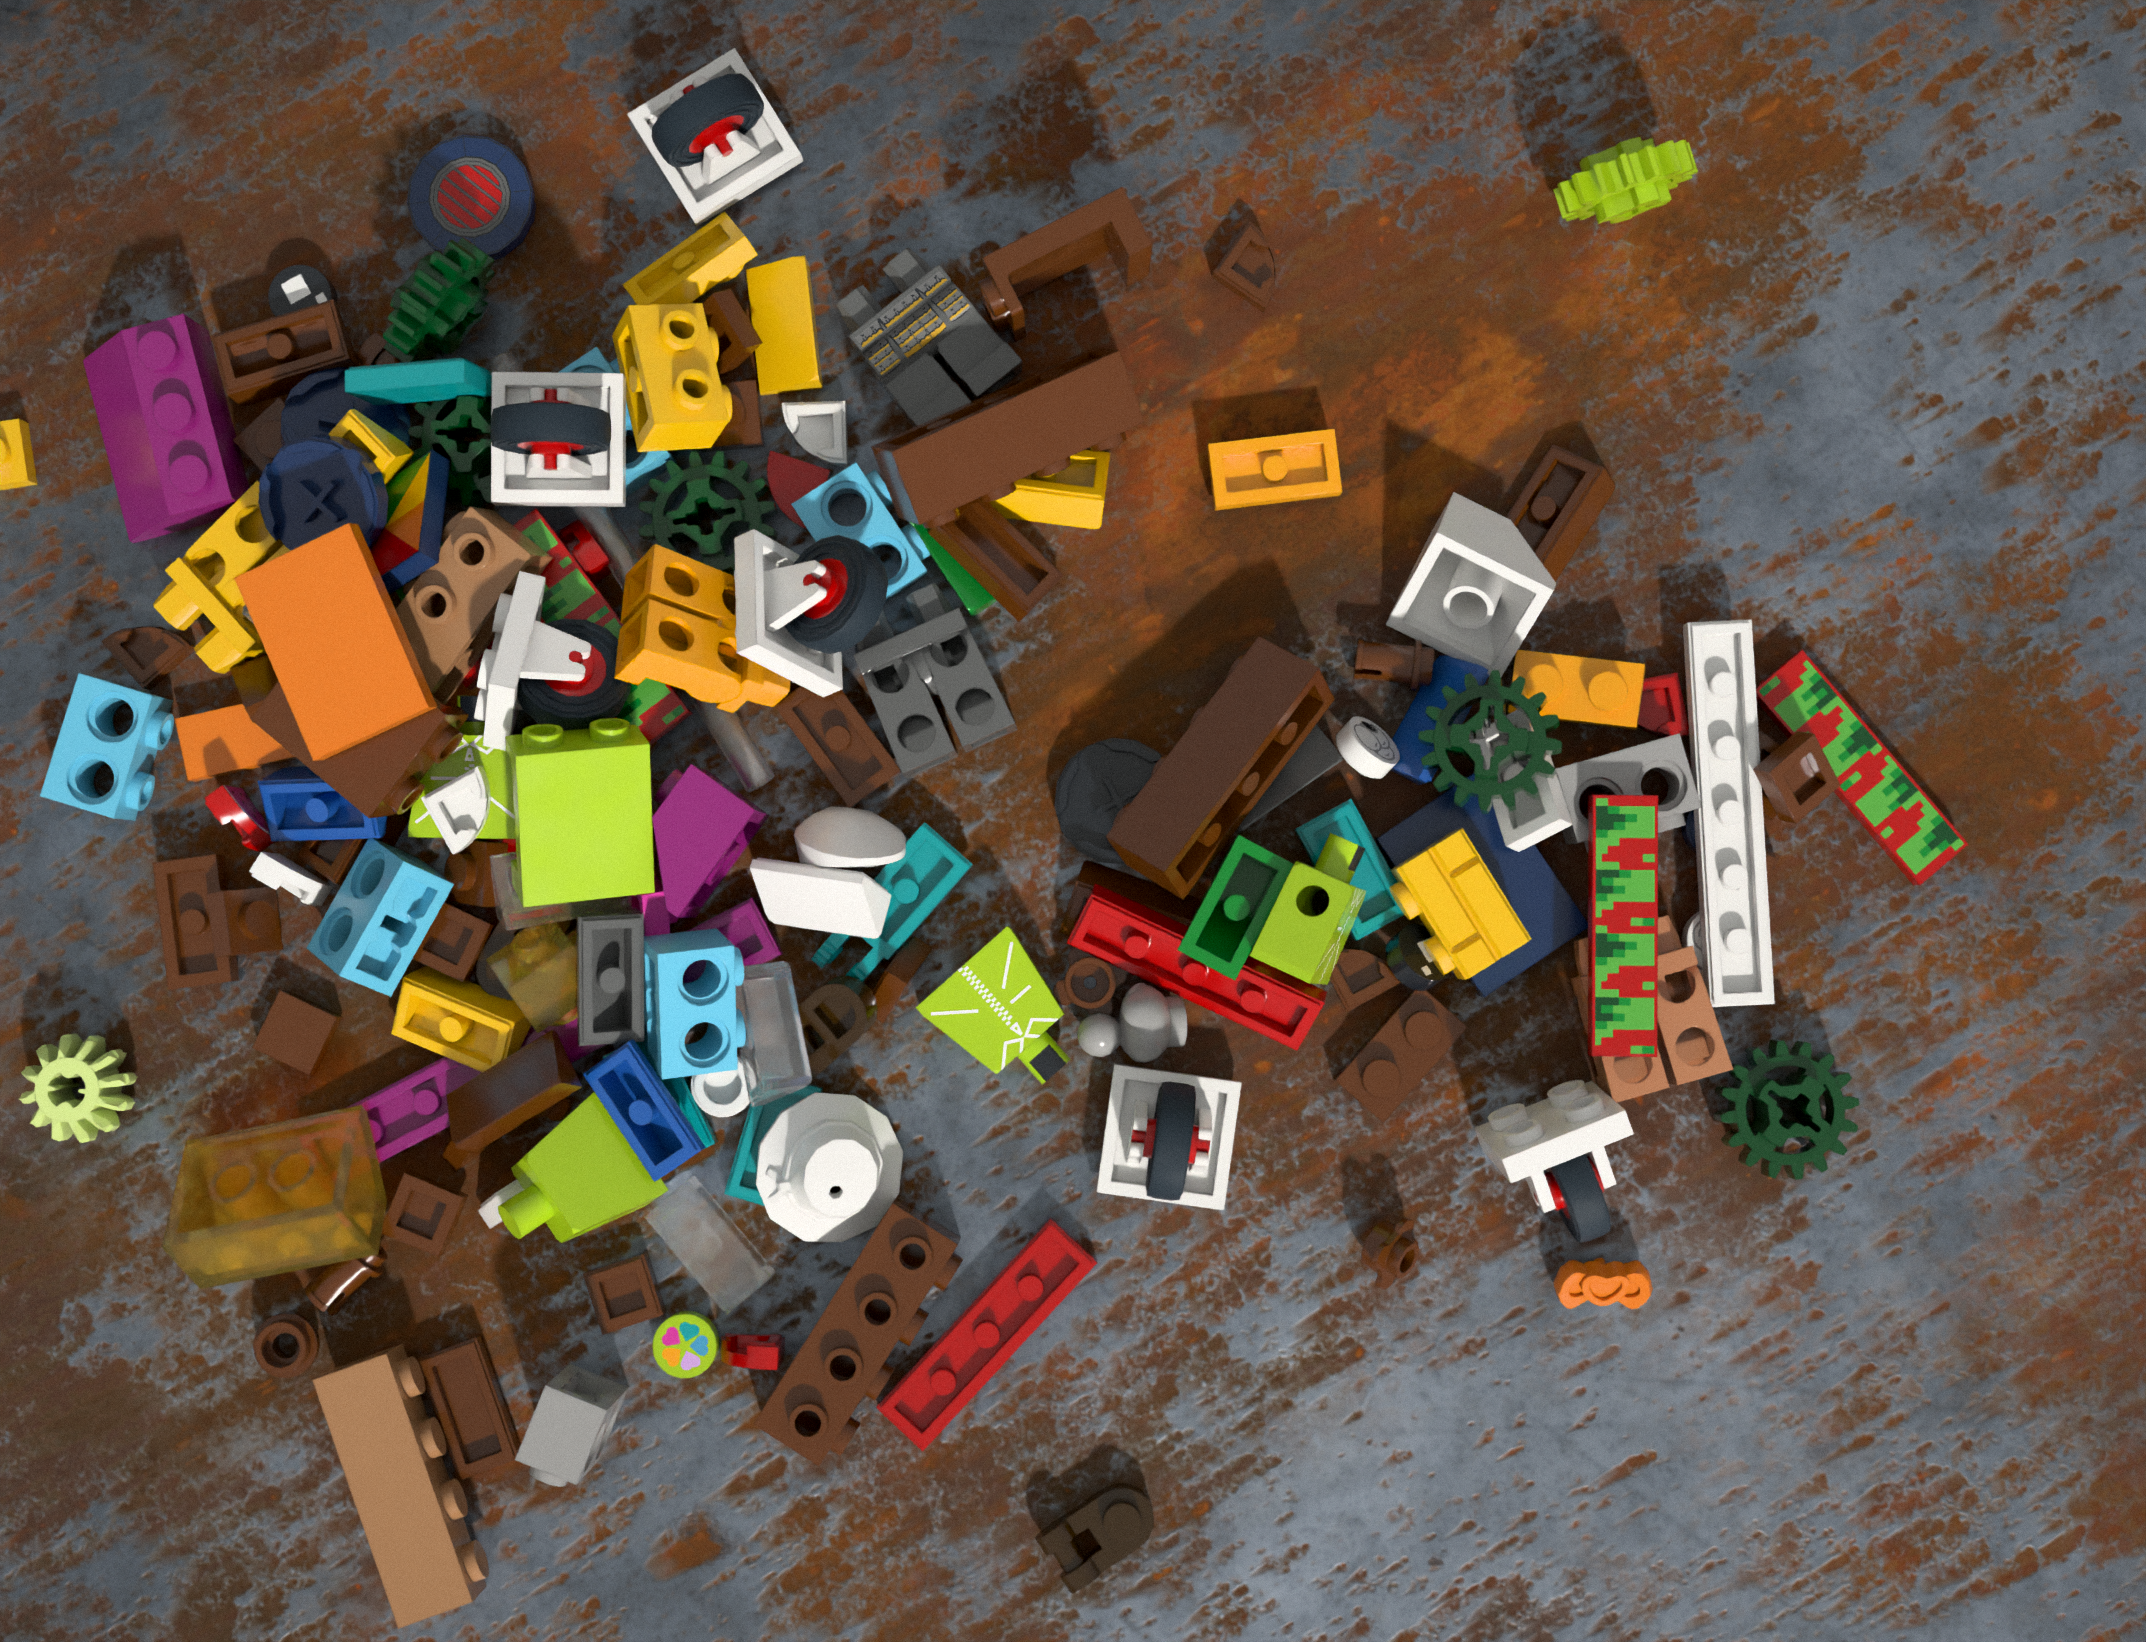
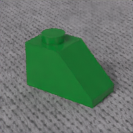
M1240 835L1235 836L1177 950L1236 980L1294 864Z

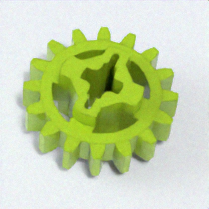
M1640 137L1622 141L1616 146L1597 154L1585 157L1579 162L1582 172L1572 175L1570 180L1559 183L1558 188L1553 189L1562 219H1566V221L1577 218L1584 220L1596 215L1598 224L1607 221L1615 224L1667 204L1672 200L1669 190L1677 187V183L1693 178L1692 175L1698 173L1690 144L1686 140L1675 143L1671 140L1655 147L1653 138L1641 141Z

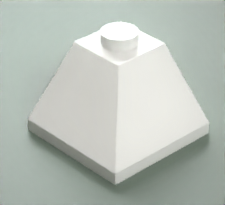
M1453 492L1428 537L1386 625L1416 640H1422V643L1450 657L1481 665L1488 669L1487 673L1489 676L1492 670H1499L1500 677H1502L1553 593L1556 582L1510 519Z

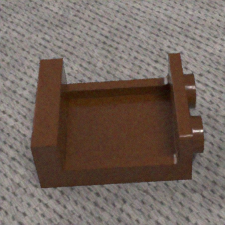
M1123 186L982 257L985 279L978 282L983 295L980 299L997 332L1007 327L1014 342L1025 338L1024 309L1019 300L1108 254L1111 255L1127 287L1149 276L1152 242Z
M279 681L251 717V720L366 817L375 818L390 816L395 813L400 815L414 805L425 787L420 781L434 762L439 764L446 760L460 744L463 734L458 730L467 720L469 714L459 706H446L433 696L437 704L436 708L325 760L313 761Z

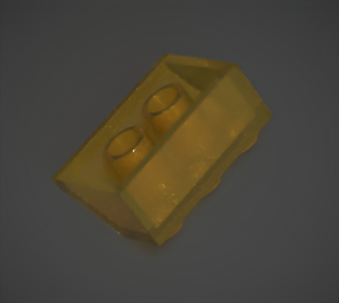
M362 1105L187 1140L161 1248L200 1289L378 1255L387 1198L367 1111Z

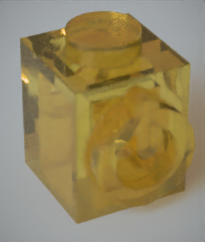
M550 915L537 925L520 931L511 943L486 959L537 1033L548 1026L564 1025L577 1018V928L568 935H565Z

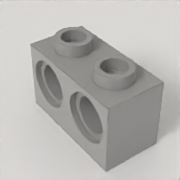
M1680 733L1555 769L1573 825L1562 830L1565 843L1569 845L1584 841L1587 853L1588 819L1582 815L1579 808L1580 796L1587 787L1596 788L1604 795H1643L1641 780L1648 770L1658 771L1665 777L1668 784V794L1665 800L1658 805V833L1686 825L1683 813L1702 808Z
M569 1364L545 1385L515 1460L530 1466L529 1474L541 1482L558 1487H564L567 1482L577 1485L601 1458L629 1387Z

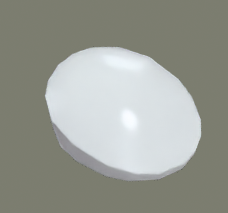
M828 807L805 819L795 829L794 833L800 863L835 868L874 867L898 861L906 853V837L903 832L887 820L867 810L848 807Z

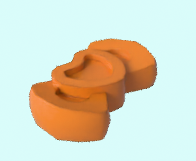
M1596 1258L1594 1261L1586 1263L1569 1260L1559 1268L1553 1281L1558 1300L1568 1309L1575 1308L1587 1300L1598 1306H1608L1618 1301L1629 1309H1637L1646 1303L1653 1290L1649 1271L1638 1260L1627 1263L1620 1261L1606 1263L1603 1258Z

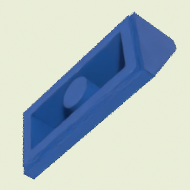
M1446 655L1439 656L1435 660L1430 686L1421 685L1392 738L1399 751L1400 759L1391 771L1418 786L1431 782L1437 769H1424L1421 758L1433 752L1434 747L1422 744L1418 739L1420 731L1435 730L1436 724L1426 716L1425 710L1427 706L1438 707L1443 710L1447 705L1441 691L1444 686L1447 685L1458 694L1466 691L1465 674L1472 673L1478 685L1482 686L1489 676L1487 673L1488 669L1481 665ZM1472 706L1462 711L1453 724H1463Z
M307 766L282 768L258 780L271 841L381 838L386 834L387 816L366 817Z
M634 1039L628 1041L583 1073V1076L654 1182L706 1148Z

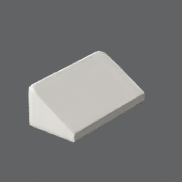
M758 857L757 860L752 859L750 870L765 914L774 924L872 939L879 938L892 895L864 872Z

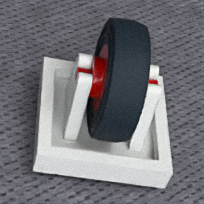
M735 48L627 114L696 226L701 225L803 162L800 151Z
M492 372L491 502L495 506L626 507L625 375L623 373Z
M755 529L735 537L734 580L737 653L821 697L842 690L841 652L848 650L865 638L877 623L886 603L888 578L884 563L870 547L860 541L840 535L820 539L805 549L801 555Z
M519 571L513 595L500 594L493 621L492 631L496 633L492 649L486 648L484 651L477 680V687L480 688L474 719L485 721L483 746L506 751L505 737L513 735L520 710H524L538 724L558 725L563 728V731L588 729L589 724L594 720L615 718L621 712L630 694L631 683L614 678L618 639L607 628L581 619L563 618L545 624L540 622L546 577Z
M1114 1063L1096 1192L1224 1210L1241 1082Z
M1572 1080L1553 1087L1548 1091L1547 1099L1525 1107L1524 1104L1517 1103L1499 1108L1488 1116L1489 1122L1474 1129L1483 1152L1507 1180L1513 1183L1525 1178L1537 1206H1540L1542 1212L1546 1213L1553 1209L1558 1211L1571 1235L1576 1241L1581 1243L1606 1234L1610 1231L1611 1227L1603 1192L1604 1189L1616 1185V1181L1604 1146L1634 1133L1625 1109L1594 1082L1584 1083L1583 1080Z

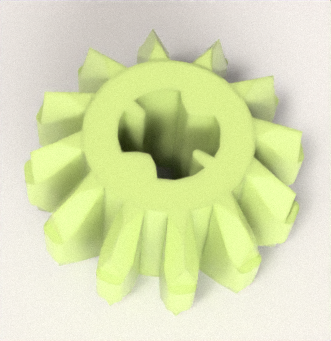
M67 1034L61 1036L58 1047L53 1044L42 1045L36 1050L42 1066H27L21 1072L27 1080L35 1083L34 1090L22 1093L19 1100L24 1104L37 1103L39 1109L33 1114L30 1124H33L35 1127H41L51 1123V1139L57 1141L68 1140L74 1134L80 1143L95 1140L99 1129L104 1132L115 1131L120 1126L115 1110H130L135 1104L134 1100L130 1096L121 1093L122 1086L135 1083L137 1076L133 1072L119 1074L117 1070L123 1063L127 1053L121 1049L105 1053L106 1041L104 1037L99 1035L89 1036L83 1042L78 1034ZM74 1077H82L86 1088L78 1090L79 1093L85 1094V1097L82 1099H76L72 1092V1088L79 1086L78 1083L72 1082Z

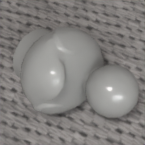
M1138 983L1133 985L1124 996L1118 1022L1108 1014H1090L1080 1023L1077 1030V1039L1083 1051L1091 1056L1106 1057L1114 1052L1118 1046H1121L1124 1052L1134 1061L1145 1063L1156 1060L1163 1054L1166 1048L1184 1046L1187 1038V1014L1184 1002L1180 996L1164 997L1161 992L1152 986Z

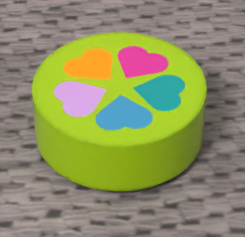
M695 1311L675 1313L659 1326L654 1335L653 1354L655 1360L663 1371L673 1377L692 1378L698 1376L709 1368L718 1354L720 1343L718 1331L712 1321L701 1313Z

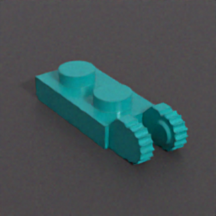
M924 822L906 842L905 856L898 861L887 864L874 878L877 883L887 889L888 893L892 895L882 933L879 938L875 939L862 937L873 948L845 976L860 979L864 983L884 958L887 960L892 958L973 866L969 860L927 823ZM832 933L811 960L821 969L825 965L831 964L843 951V946L852 935Z

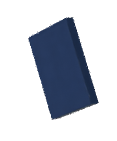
M1472 773L1466 778L1471 781H1474L1475 774ZM1453 786L1377 837L1375 841L1392 866L1395 867L1456 829H1464L1532 938L1526 944L1469 978L1480 996L1485 998L1587 929L1588 923L1535 844L1520 852L1506 847L1493 804L1489 814H1482L1478 798L1471 796L1469 801L1460 808L1454 803L1457 788Z

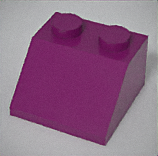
M690 764L685 773L675 769L661 785L654 797V801L661 806L652 817L666 910L679 918L697 917L770 816L711 772Z

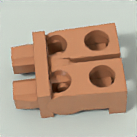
M1668 915L1658 917L1657 1057L1593 1056L1598 1074L1595 1077L1597 1085L1615 1102L1670 1088L1669 1085H1680L1733 1070L1706 986L1697 967L1698 961L1694 947H1682L1679 935ZM1587 937L1574 941L1575 959L1579 976L1570 978L1575 997L1578 999L1580 1015L1588 1035Z

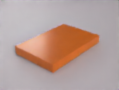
M347 523L234 578L313 761L325 760L437 707L359 524Z

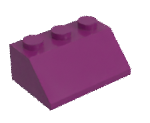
M184 313L121 330L83 360L130 542L137 543L215 522L249 489L240 449L233 441L236 434L210 334L206 328Z

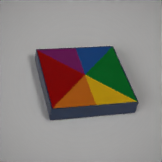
M432 449L396 474L385 486L389 497L387 523L377 543L369 550L389 595L439 562L450 460Z

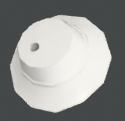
M815 1092L782 1110L759 1143L756 1186L769 1218L803 1241L844 1242L876 1227L898 1196L903 1150L888 1118L855 1095ZM833 1186L841 1188L837 1193H831L830 1189Z

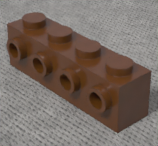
M1094 347L875 444L871 448L898 518L918 525L923 524L924 528H934L956 519L960 515L958 507L979 498L980 502L985 503L1001 499L1016 490L1014 482L1035 473L1037 477H1044L1068 468L1072 464L1070 456L1087 448H1090L1092 452H1098L1123 443L1127 439L1125 431L1145 423L1120 350Z
M1259 636L1246 654L1239 656L1233 662L1227 679L1210 701L1197 709L1191 719L1188 730L1171 752L1163 755L1153 768L1151 778L1132 803H1128L1118 812L1113 827L1106 835V838L1123 862L1184 900L1335 700L1320 669Z
M896 1197L753 1425L817 1466H820L829 1450L841 1456L860 1425L859 1421L851 1417L864 1395L873 1401L876 1400L895 1369L885 1362L898 1340L910 1346L929 1315L927 1311L919 1307L932 1286H935L939 1290L944 1291L962 1263L963 1258L954 1253L961 1237Z

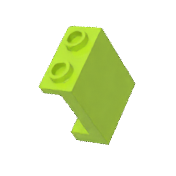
M604 718L592 721L589 724V728L583 730L563 731V728L558 725L536 724L525 727L522 730V734L506 736V751L512 763L517 859L511 860L512 885L522 906L531 907L655 893L650 743L637 725H630L624 719Z

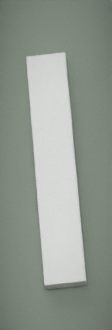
M1752 619L1689 622L1683 625L1691 773L1702 807L1694 810L1704 984L1712 1007L1775 1004L1762 786L1753 771L1760 764Z

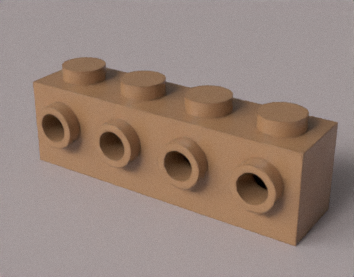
M470 506L467 512L462 511L449 521L442 531L441 542L443 545L440 548L439 562L404 585L403 593L406 596L396 608L398 617L430 691L444 705H446L464 680L463 678L494 639L496 632H493L492 628L500 594L513 595L519 571L540 576L553 558L493 510Z
M402 1343L330 1369L313 1379L314 1387L398 1629L473 1602L487 1587L485 1578L489 1576L488 1561L481 1543L478 1540L471 1541L463 1519L468 1513L465 1493L459 1481L455 1478L450 1480L442 1458V1455L446 1454L447 1449L445 1436L438 1420L434 1417L428 1418L420 1395L425 1392V1380L416 1358L413 1356L407 1357Z

